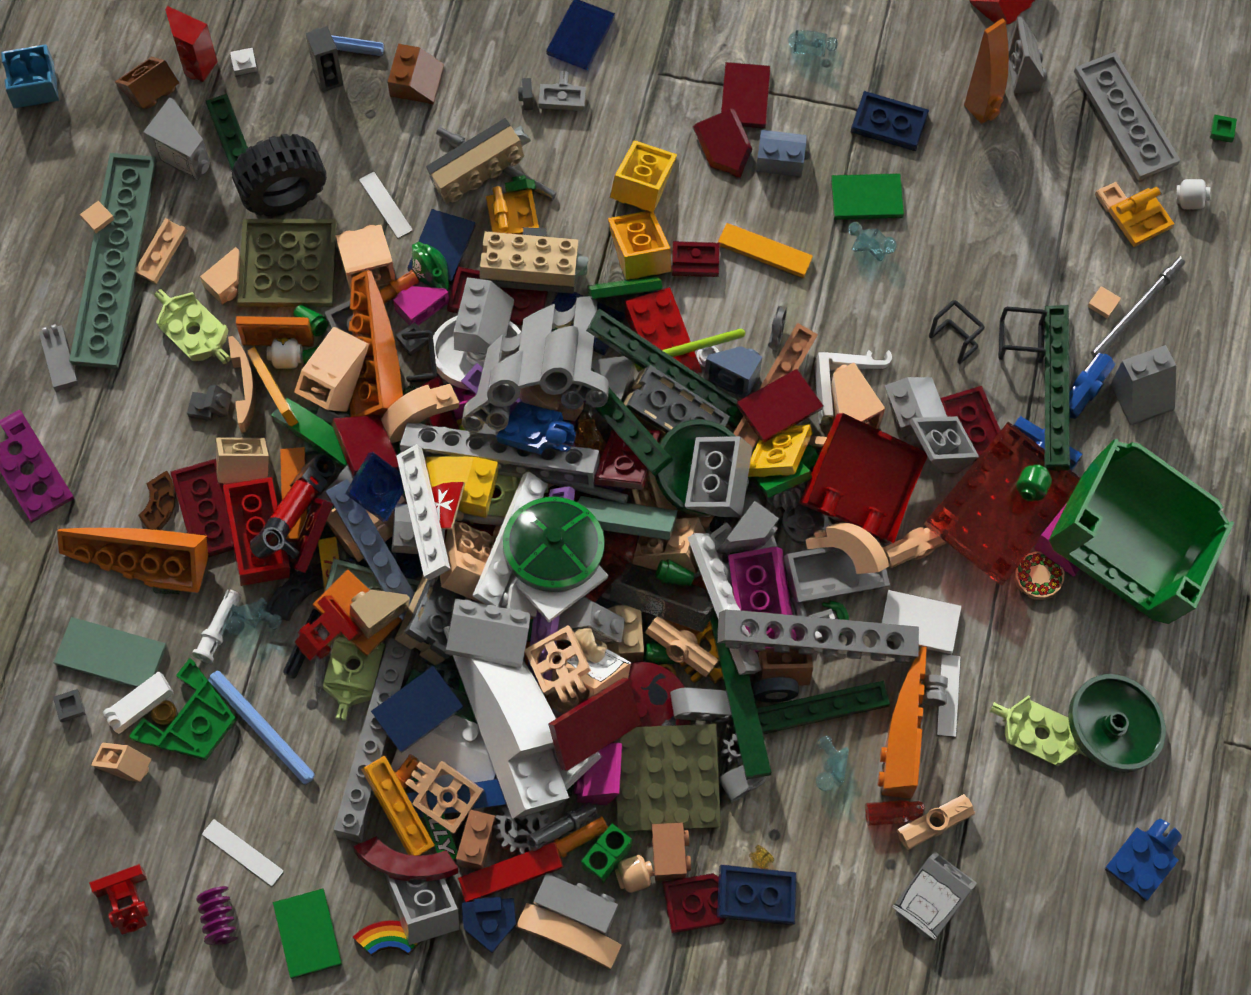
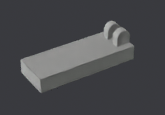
M54 324L51 325L52 328L50 329L43 327L42 331H39L54 390L58 391L79 385L74 365L69 362L70 350L63 326Z

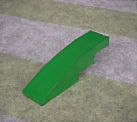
M286 398L298 423L292 427L289 426L278 408L271 414L275 421L291 429L295 436L311 444L317 452L327 455L331 460L344 467L348 465L333 427L312 412Z

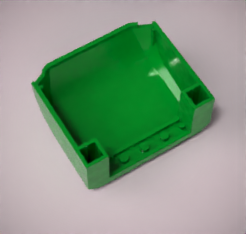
M1114 439L1093 460L1082 475L1049 538V542L1055 552L1154 621L1170 624L1196 609L1234 522L1228 521L1221 510L1224 507L1217 498L1144 446L1134 442L1130 444L1118 442V439Z

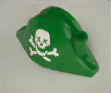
M414 243L412 245V269L418 280L431 288H444L449 291L448 264L445 257L440 251L428 244Z

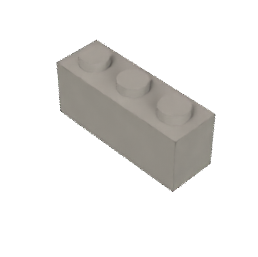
M546 873L533 901L534 905L565 916L607 936L618 911V904L614 903L615 899L603 893L600 896L591 893V888L586 885L577 883L575 886L568 883V879L560 874L553 873V875Z

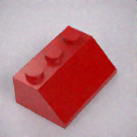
M1035 0L969 1L992 22L996 23L1003 18L1006 21V25H1009L1017 20L1018 15L1029 9Z
M167 6L165 11L184 74L190 79H198L204 82L218 62L208 25Z

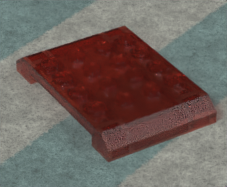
M1010 422L1006 423L990 445L924 523L927 528L1001 586L1037 543L1041 534L1068 502L1081 479L1072 470L1049 471L1052 477V484L1043 500H1024L1016 489V483L1025 467L1031 465L1045 467V450Z

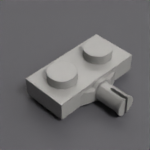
M563 71L559 73V83L552 85L540 84L539 108L584 111L586 87L568 84L569 72L565 71V77Z

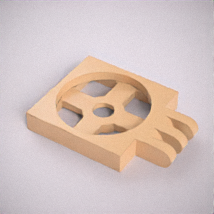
M569 625L525 649V653L544 694L549 695L557 691L561 701L565 703L568 701L565 691L568 690L572 698L577 696L574 686L577 685L580 693L586 691L581 676L590 672L591 669ZM565 640L571 642L572 645L564 650H560L557 648L555 641ZM546 647L548 652L546 660L538 664L540 654ZM560 655L562 658L561 662L554 664L553 658ZM577 655L579 659L578 666L569 673L566 667L567 660ZM554 669L559 679L554 682L548 681L543 678L542 674Z
M440 761L435 770L419 762L417 767L425 773L422 775L414 770L411 774L419 782L415 783L409 778L406 781L409 787L419 793L412 805L452 833H456L484 789L444 761ZM450 774L455 777L448 787L443 788L435 782V779L442 775ZM463 784L468 786L470 791V801L468 804L458 798L457 792ZM428 790L437 796L438 803L433 810L430 809L427 802ZM450 792L453 799L451 802L444 801V793ZM449 807H453L461 813L455 819L441 818Z

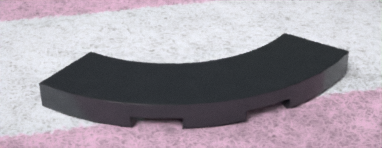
M339 559L341 561L359 565L357 561ZM321 563L313 566L309 565L306 573L296 572L282 587L280 586L265 610L266 616L290 621L295 609L307 596L324 588Z

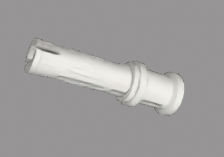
M229 589L226 591L209 628L202 632V639L197 649H194L192 655L198 660L209 664L213 662V655L218 645H221L223 642L222 635L242 597L238 592Z

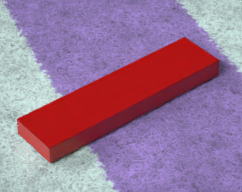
M553 842L536 851L531 850L461 876L458 880L465 902H473L474 899L487 897L546 875V873L549 874L562 869L564 866L557 844Z

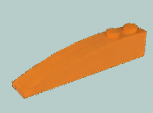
M1003 18L984 30L964 106L981 124L987 120L995 119L999 115L1001 104L1004 101L1003 97L1008 79L1009 51L1006 21Z
M366 270L352 277L350 309L354 311L353 317L349 321V331L352 332V336L368 343L369 347L349 406L351 417L379 415L382 419L388 408L403 396L400 365L390 321L372 272Z
M67 528L57 530L59 554L87 564L92 562L100 565V568L103 570H114L122 573L125 578L131 580L135 578L144 581V585L195 593H198L208 561L207 536L136 528Z
M921 646L918 657L915 658L908 671L891 717L886 745L881 747L880 762L884 763L883 772L879 771L877 786L882 787L881 795L912 799L918 786L922 729H920L923 718V708H920V705H922L924 697L922 681L925 678L927 649L924 646Z

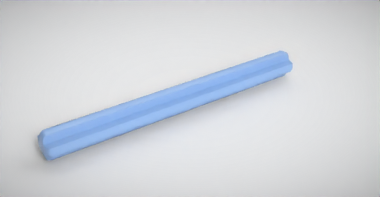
M217 670L212 673L208 680L303 784L306 785L311 782L315 777V773L220 671Z

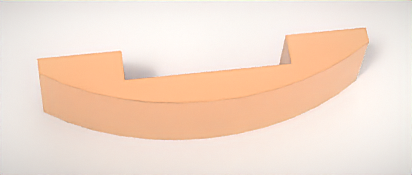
M229 336L230 357L233 367L242 368L245 400L235 402L238 425L241 433H244L250 426L255 410V381L242 346L233 336Z
M526 903L516 925L518 929L540 938L541 936L584 955L588 960L608 969L612 968L622 946L611 938L581 923Z

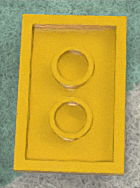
M795 425L764 443L759 439L750 460L748 477L789 476L795 474L813 433L811 425Z

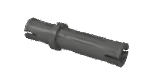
M587 802L576 810L565 812L564 816L528 835L526 838L528 839V846L533 851H536L571 830L576 831L584 822L597 816L596 808L592 803Z

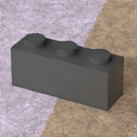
M328 26L316 28L306 33L313 71L321 91L325 92L343 86L338 52Z

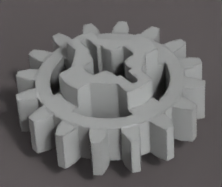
M503 806L502 812L504 815L496 816V821L500 824L494 825V830L501 832L496 835L497 841L504 840L501 845L502 849L511 847V855H514L516 850L520 851V855L525 853L526 850L531 851L532 849L528 846V843L520 844L517 842L527 841V836L536 832L533 830V826L537 821L539 822L540 829L547 826L548 824H545V822L549 820L548 815H541L543 811L512 819L510 811ZM507 821L512 826V829L508 832V835L505 832V825ZM517 824H520L521 826H525L527 824V831H524L523 829L518 831Z

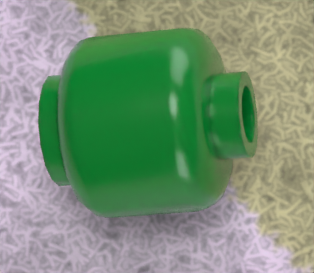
M1041 465L1027 466L1016 483V489L1024 500L1040 501L1046 496L1052 484V477L1049 471Z

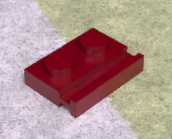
M673 241L672 276L719 277L720 243Z

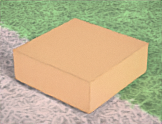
M1117 182L1103 187L1095 193V196L1106 212L1109 211L1111 206L1127 199Z
M99 201L80 214L83 221L95 233L114 220L113 215Z
M1101 286L1087 307L1108 319L1121 298Z

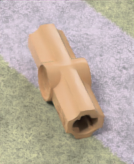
M945 519L925 529L923 527L914 529L907 533L903 539L883 547L890 568H893L913 558L918 560L928 556L935 548L955 540L957 535L952 522Z
M659 616L653 620L645 632L666 648L667 655L671 660L677 663L686 662L705 677L710 674L719 661L698 645L697 638L693 633L687 630L679 631Z
M963 794L939 808L931 809L926 815L897 829V833L903 846L909 850L934 836L941 835L945 830L975 815V811L969 798ZM930 818H939L942 826H933L930 823Z

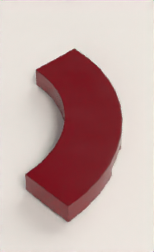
M377 836L353 846L354 853L365 865L374 871L378 870L389 875V878L408 882L410 879H426L427 882L444 879L459 873L458 866L447 850L431 855H407L387 847Z

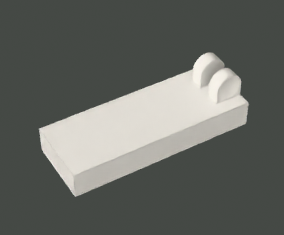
M158 671L112 707L105 709L103 715L113 730L120 734L174 692L164 675Z

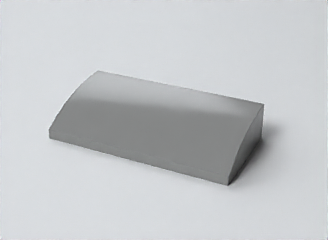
M818 548L790 553L784 556L787 580L797 603L890 586L886 569L875 573L856 574L852 559L839 548Z

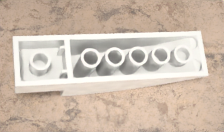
M449 626L444 628V632L447 639L449 633ZM453 655L512 819L556 807L568 799L567 790L551 750L554 748L548 723L556 718L525 662L523 661L522 667L519 668Z

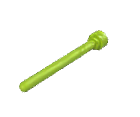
M745 330L729 331L662 351L671 357L683 355L743 338ZM634 363L637 372L643 370V368Z

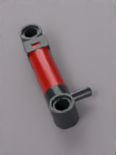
M318 455L303 466L302 472L290 484L291 489L259 534L251 540L250 548L256 557L266 559L280 549L285 551L292 559L298 557L300 551L289 543L286 537L313 498L321 493L328 482L326 479L334 474L335 465L327 455Z

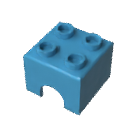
M47 44L1 52L2 63L7 77L5 79V88L13 108L59 101L54 61Z

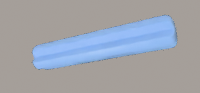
M331 35L337 50L377 56L383 55L384 44L381 42Z

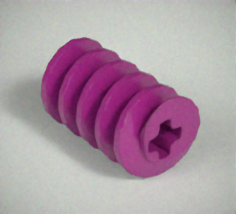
M227 886L208 889L196 898L197 903L202 904L199 906L198 911L204 914L201 916L200 922L205 924L202 928V932L207 934L204 938L205 944L223 945L238 939V937L230 936V933L234 932L236 927L228 926V923L232 922L234 917L226 916V913L232 910L231 906H224V903L231 900L229 896H222V893L229 890Z

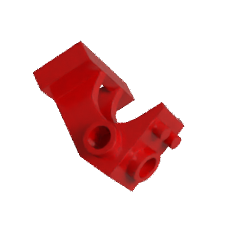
M332 595L324 596L317 602L325 613L314 623H307L297 632L300 636L294 642L310 661L317 657L321 660L332 651L330 645L342 634L349 641L357 640L364 634ZM322 625L330 633L324 641L317 632V629Z
M140 864L89 882L92 893L97 898L108 894L113 909L109 913L111 925L113 928L118 927L122 935L147 926L145 917L149 916L145 901L140 902L135 886L136 883L147 880L145 871ZM131 896L133 904L120 910L118 901Z

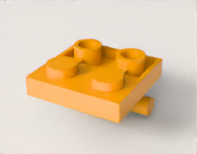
M496 186L492 188L493 195L486 196L492 232L523 235V227L539 228L532 189L502 194V188Z
M1158 187L1147 188L1111 206L1108 211L1133 247L1172 229L1174 226V222L1156 198L1161 195Z

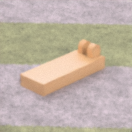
M165 218L137 265L136 275L157 284L188 230L184 226H179Z

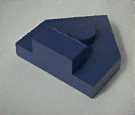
M514 898L474 899L475 902L462 903L464 931L475 938L490 953H493L498 948L499 944L516 926Z

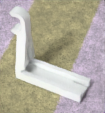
M868 350L866 356L828 352L818 353L814 362L816 391L818 399L824 405L823 410L818 412L819 425H829V417H833L830 371H835L842 365L848 366L852 363H855L858 369H884L888 367L892 360V354L889 350L884 356L885 360H873L870 350Z

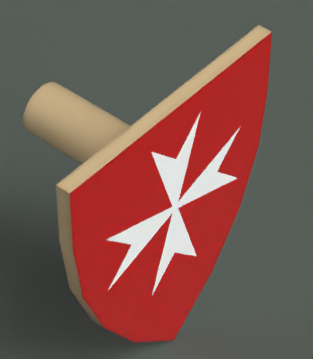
M448 482L432 487L441 529H453L455 520L461 521L464 518V514L458 508L465 482Z

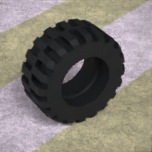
M281 134L279 137H268L269 139L261 140L255 146L247 148L244 154L241 153L237 161H235L232 169V179L243 206L250 212L260 216L263 214L265 216H272L273 214L283 215L285 212H292L300 206L307 205L308 201L314 200L317 197V193H321L327 173L316 146L308 138L298 134H292L291 136Z

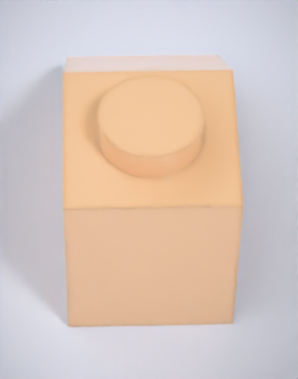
M235 247L200 276L204 288L222 305L227 301L233 300L238 294L239 250Z
M102 743L91 766L128 781L141 782L148 772L151 758L128 745Z

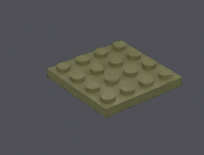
M243 219L238 306L298 307L303 305L304 307H333L337 220Z
M716 724L636 727L614 741V743H622L620 789L617 795L618 828L621 831L652 830V824L683 823V829L721 827Z

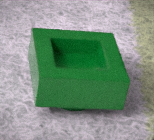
M1214 114L1210 139L1232 143L1235 137L1237 119Z
M526 175L512 177V182L505 183L506 192L536 189L535 180L526 179Z

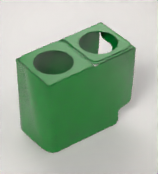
M611 824L581 860V868L585 872L596 875L604 883L618 867V863L629 854L633 840L614 824ZM614 834L621 838L624 844L619 849H611L606 844L607 837ZM597 851L605 853L608 858L607 865L599 870L594 869L589 863L590 857Z

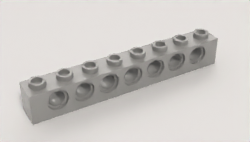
M407 422L400 443L401 453L416 444L420 446L423 450L425 461L426 457H478L498 462L499 475L522 478L523 474L529 471L542 481L593 489L595 486L594 477L600 463L599 450L570 446L571 449L567 452L547 448L542 454H537L500 444L495 434L472 433L466 430L429 426L421 423Z
M725 609L719 612L717 643H724L726 648L738 649L741 648V645L750 646V650L763 651L765 647L774 648V652L788 653L790 649L799 650L798 654L813 655L814 651L823 652V656L837 657L838 653L847 654L849 659H861L863 655L871 656L870 660L885 661L886 658H894L896 663H909L910 659L918 657L919 627ZM743 625H746V626L749 627V629H750V636H749V637H746V636L742 633V626H743ZM767 627L773 629L775 633L774 639L767 636ZM792 629L798 632V641L792 639L790 634ZM816 631L821 633L823 637L822 643L816 641ZM840 633L846 637V645L840 643ZM864 635L870 639V647L864 645ZM888 638H891L894 642L893 650L887 645Z
M389 638L334 826L336 837L362 843L375 797L361 769L380 757L386 756L391 741L390 737L371 713V710L404 687L415 656L414 648L411 650L393 638Z

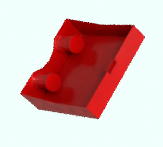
M837 413L811 473L812 478L808 480L799 503L836 521L859 526L869 532L874 538H879V541L894 543L909 499L928 456L925 451L845 413Z

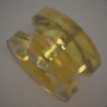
M757 845L755 847L756 851L754 853L751 852L749 857L761 869H768V863H773L775 859L765 848Z

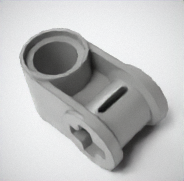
M743 765L722 775L719 778V782L730 801L734 802L762 785L766 781L767 776L746 780Z

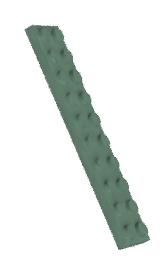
M110 153L100 203L113 215L114 220L99 232H94L69 362L73 365L111 369L119 368L136 277L135 271L139 261L157 159L154 156Z

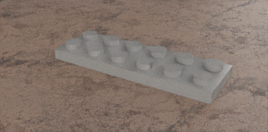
M1116 52L1075 67V75L1138 181L1179 165L1180 158Z

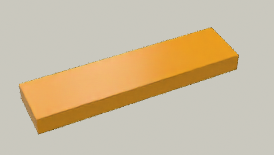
M726 223L718 240L720 247L801 278L805 277L813 259V255Z
M255 346L247 350V354L288 425L292 427L297 424L298 420Z
M382 756L362 768L363 774L408 855L419 856L434 847L432 839L386 756Z

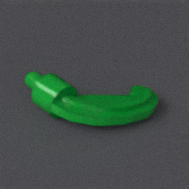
M836 601L822 603L823 607L835 611L838 619L849 620L848 612L843 604Z

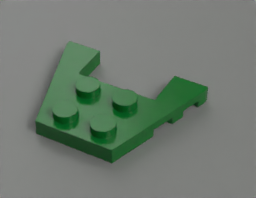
M189 658L176 675L177 679L195 690L189 701L165 732L143 718L129 737L135 742L206 761L237 719L195 662Z

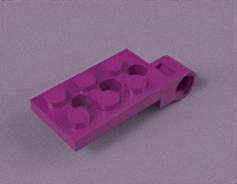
M19 409L1 419L0 425L8 439L0 443V472L30 522L33 523L73 500L74 496L22 411ZM13 444H20L22 451L18 455H12L9 453L10 447ZM25 464H32L35 469L32 474L24 475L21 473L22 467ZM45 484L47 486L46 492L43 495L34 494L33 490L36 485Z

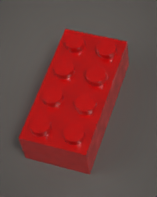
M670 287L625 301L624 312L631 330L659 349L665 350L691 342ZM695 351L673 357L702 376V369Z
M272 477L223 485L224 501L240 586L290 578V566L285 551L280 549L270 557L260 559L252 553L250 548L251 540L259 534L278 507Z

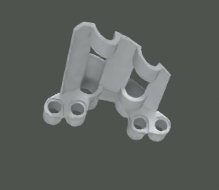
M590 296L579 297L575 305L565 312H558L555 309V304L550 305L524 318L522 331L517 336L506 338L502 334L487 349L477 395L464 406L463 428L468 432L475 433L482 430L484 424H487L493 430H503L508 425L510 405L518 399L520 389L538 384L548 394H561V402L568 409H578L583 404V400H586L593 407L604 406L608 400L609 382L604 376L591 371L594 336L586 331L597 311L598 302ZM501 356H509L501 361Z

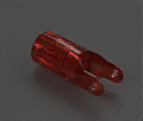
M901 800L865 803L867 826L914 821L923 816L925 805L920 801L910 802Z

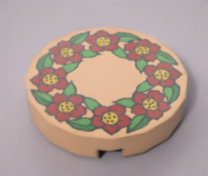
M1035 551L1026 554L1020 559L1015 569L1014 580L1018 589L1028 595L1029 598L1045 600L1052 598L1061 589L1064 582V570L1043 553Z

